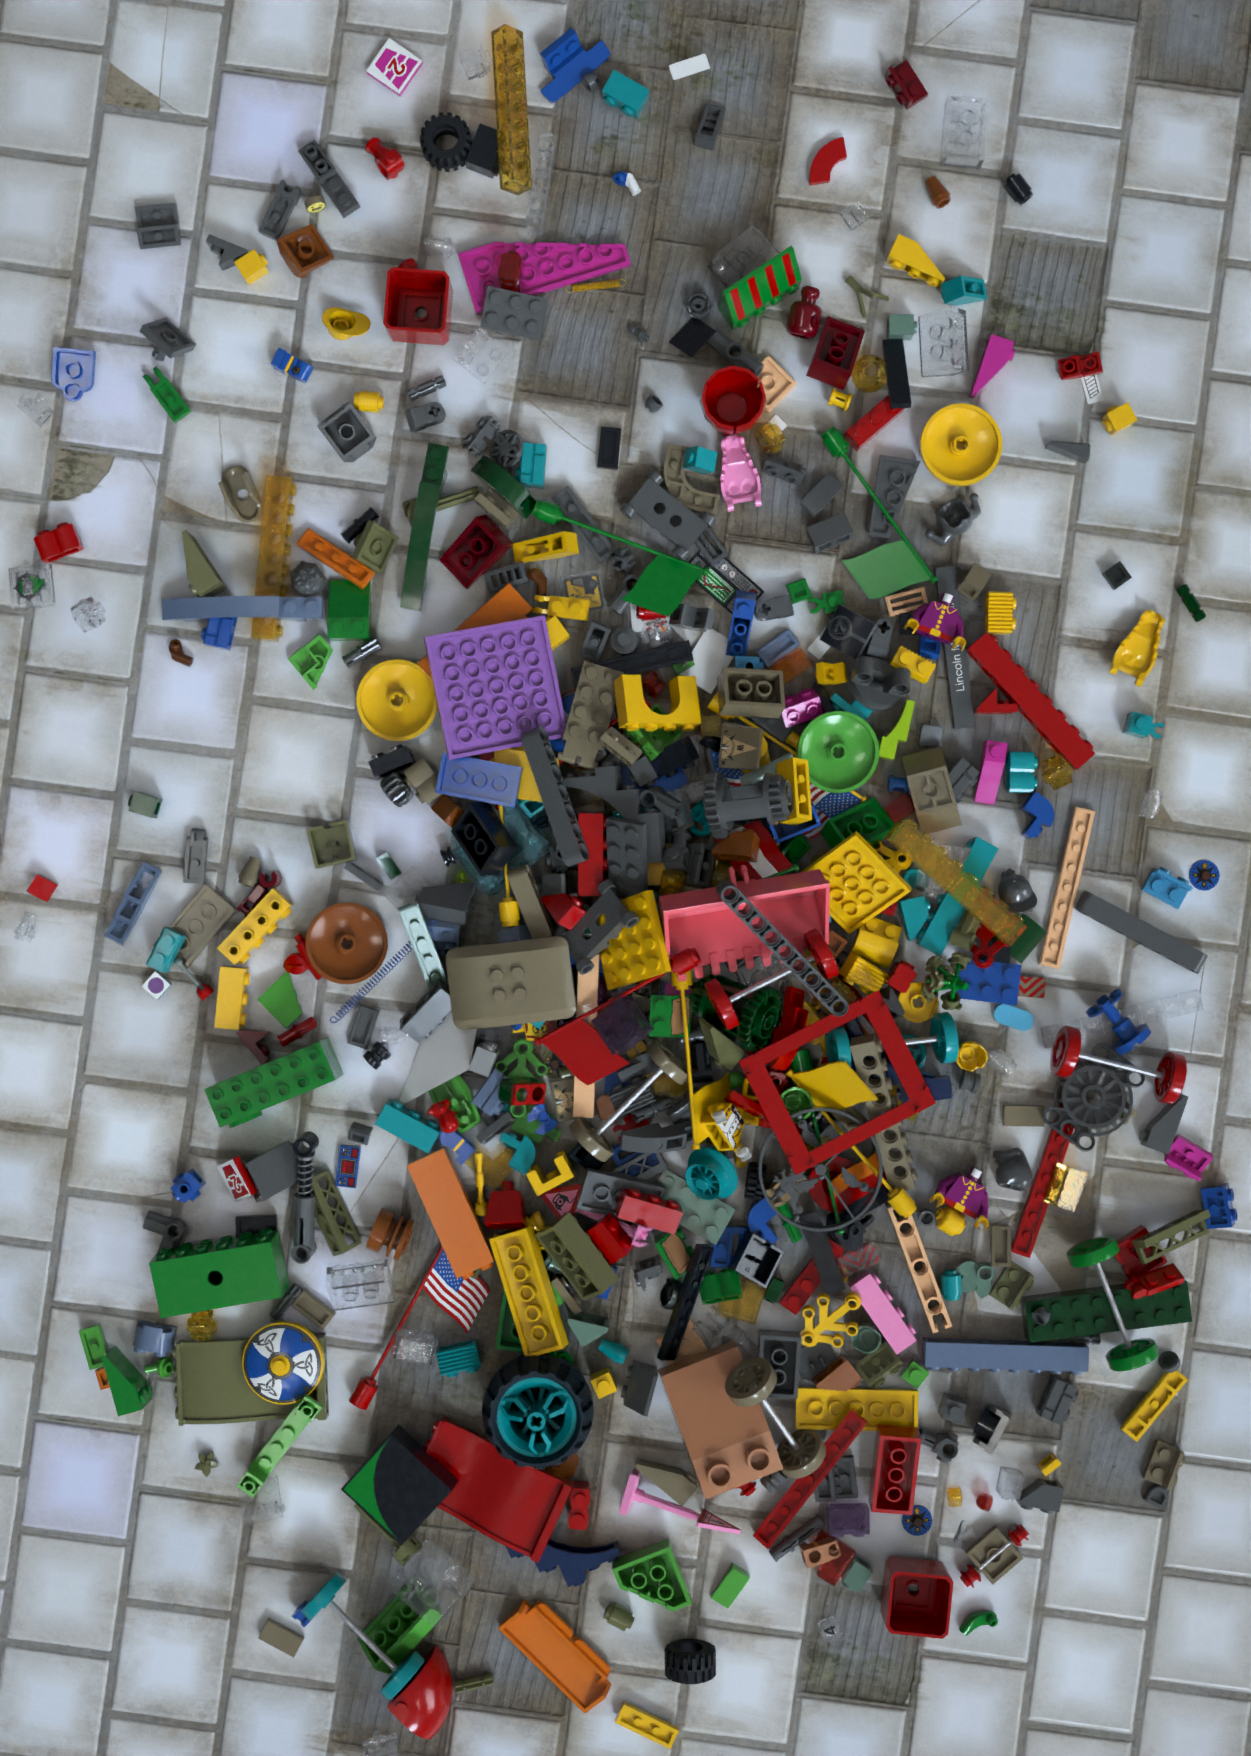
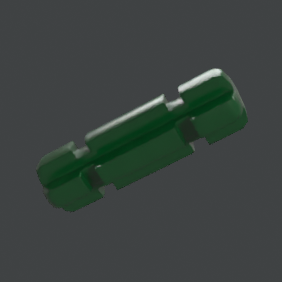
M1184 584L1177 589V593L1180 597H1183L1182 601L1189 612L1193 613L1192 617L1194 620L1199 622L1206 617L1203 609L1200 610L1201 606L1193 593L1189 592L1191 590L1188 585Z

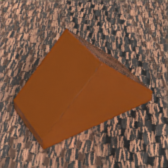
M444 794L431 807L451 828L454 827L464 812Z

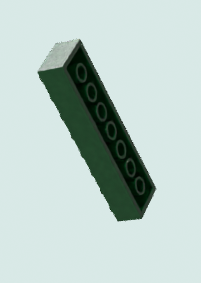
M1185 1279L1180 1285L1138 1299L1132 1298L1130 1294L1134 1290L1133 1288L1127 1290L1123 1284L1109 1285L1126 1330L1192 1322L1188 1284ZM1103 1286L1022 1296L1021 1311L1024 1334L1029 1342L1120 1331ZM1039 1307L1047 1308L1045 1311L1050 1312L1051 1317L1044 1326L1039 1325L1032 1318V1313Z

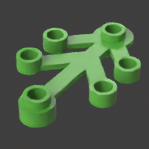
M526 1038L517 1039L513 1044V1052L495 1065V1069L503 1073L507 1070L508 1065L518 1058V1065L507 1075L508 1078H535L526 1068V1058L536 1068L538 1075L543 1076L548 1072V1066L541 1063L532 1053L533 1044L531 1041H527ZM521 1044H525L527 1046V1050L522 1052L519 1049V1046ZM499 1063H504V1070L498 1069ZM544 1066L546 1071L540 1073L538 1067ZM520 1088L517 1091V1101H523L524 1088ZM511 1105L510 1112L514 1117H522L527 1111V1106L521 1105L523 1108L522 1112H517L515 1110L516 1106Z

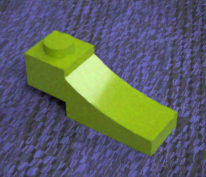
M904 701L901 714L893 729L886 737L882 736L878 740L879 758L890 761L894 760L898 742L904 743L907 741L915 701Z

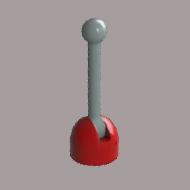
M181 958L175 959V965L180 966L197 986L196 994L201 1001L214 992V989L209 984H200L183 965Z

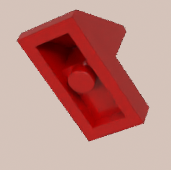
M995 688L973 710V714H1014L1018 712V704H1012V700H1001L997 704V688Z

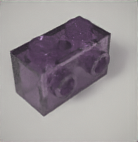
M867 1503L826 1504V1521L829 1535L843 1537L844 1535L852 1534L854 1537H863L864 1534H870L869 1508Z

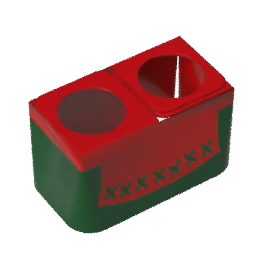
M533 1077L505 1078L500 1082L499 1101L512 1106L544 1104L546 1083ZM520 1088L527 1090L528 1094L525 1101H517L516 1093Z

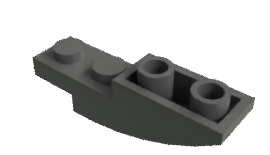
M315 139L298 150L306 165L343 218L360 208L358 201Z
M691 1120L666 1127H661L659 1123H654L621 1132L620 1149L640 1153H660L685 1149L686 1142L693 1140Z

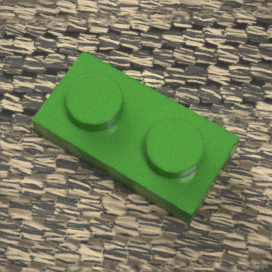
M97 1324L80 1329L79 1335L89 1369L92 1370L104 1366L101 1357L108 1349L101 1325Z

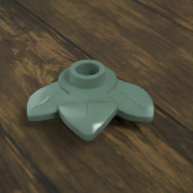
M965 1261L958 1265L956 1270L963 1275L961 1278L962 1292L976 1291L981 1299L986 1297L992 1288L991 1280L995 1274L994 1268L987 1262L977 1264L973 1261ZM982 1269H987L985 1275L980 1274Z

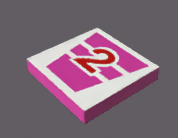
M388 38L366 70V73L398 96H401L423 65V61Z

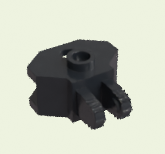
M833 1211L827 1215L826 1226L836 1224ZM868 1214L860 1221L857 1219L843 1229L844 1233L842 1235L837 1234L836 1231L838 1229L828 1232L837 1245L857 1252L862 1248L863 1234L866 1232L865 1228L874 1222V1217L872 1214Z

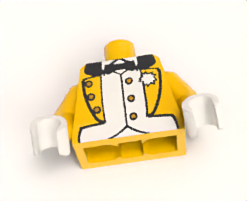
M717 1102L707 1107L708 1113L700 1124L717 1150H734L742 1162L750 1159L752 1155L746 1146L743 1147L740 1142L744 1127V1120L738 1113L740 1108L730 1102Z

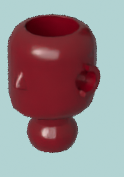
M804 286L801 289V301H795L790 307L786 318V331L795 337L812 339L817 335L822 316V309L815 305L816 300L820 297V291L815 287Z

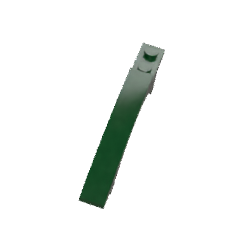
M428 443L422 479L419 483L400 608L421 611L423 595L426 590L432 531L441 492L447 480L446 463L449 446Z

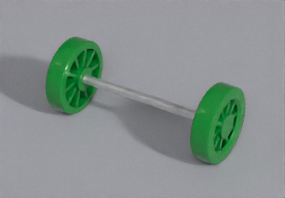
M1101 1236L1073 1246L1067 1251L1066 1255L1072 1267L1081 1268L1095 1265L1124 1343L1107 1352L1105 1356L1107 1363L1113 1371L1133 1370L1155 1360L1159 1355V1350L1155 1341L1150 1338L1130 1341L1101 1266V1262L1115 1256L1120 1249L1115 1237Z

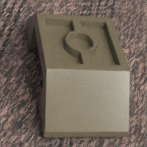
M941 746L903 756L902 761L922 835L962 825Z

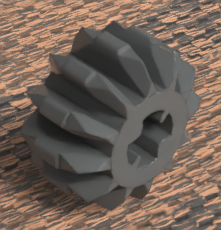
M395 772L386 775L380 782L383 792L397 807L406 805L413 798L411 788Z

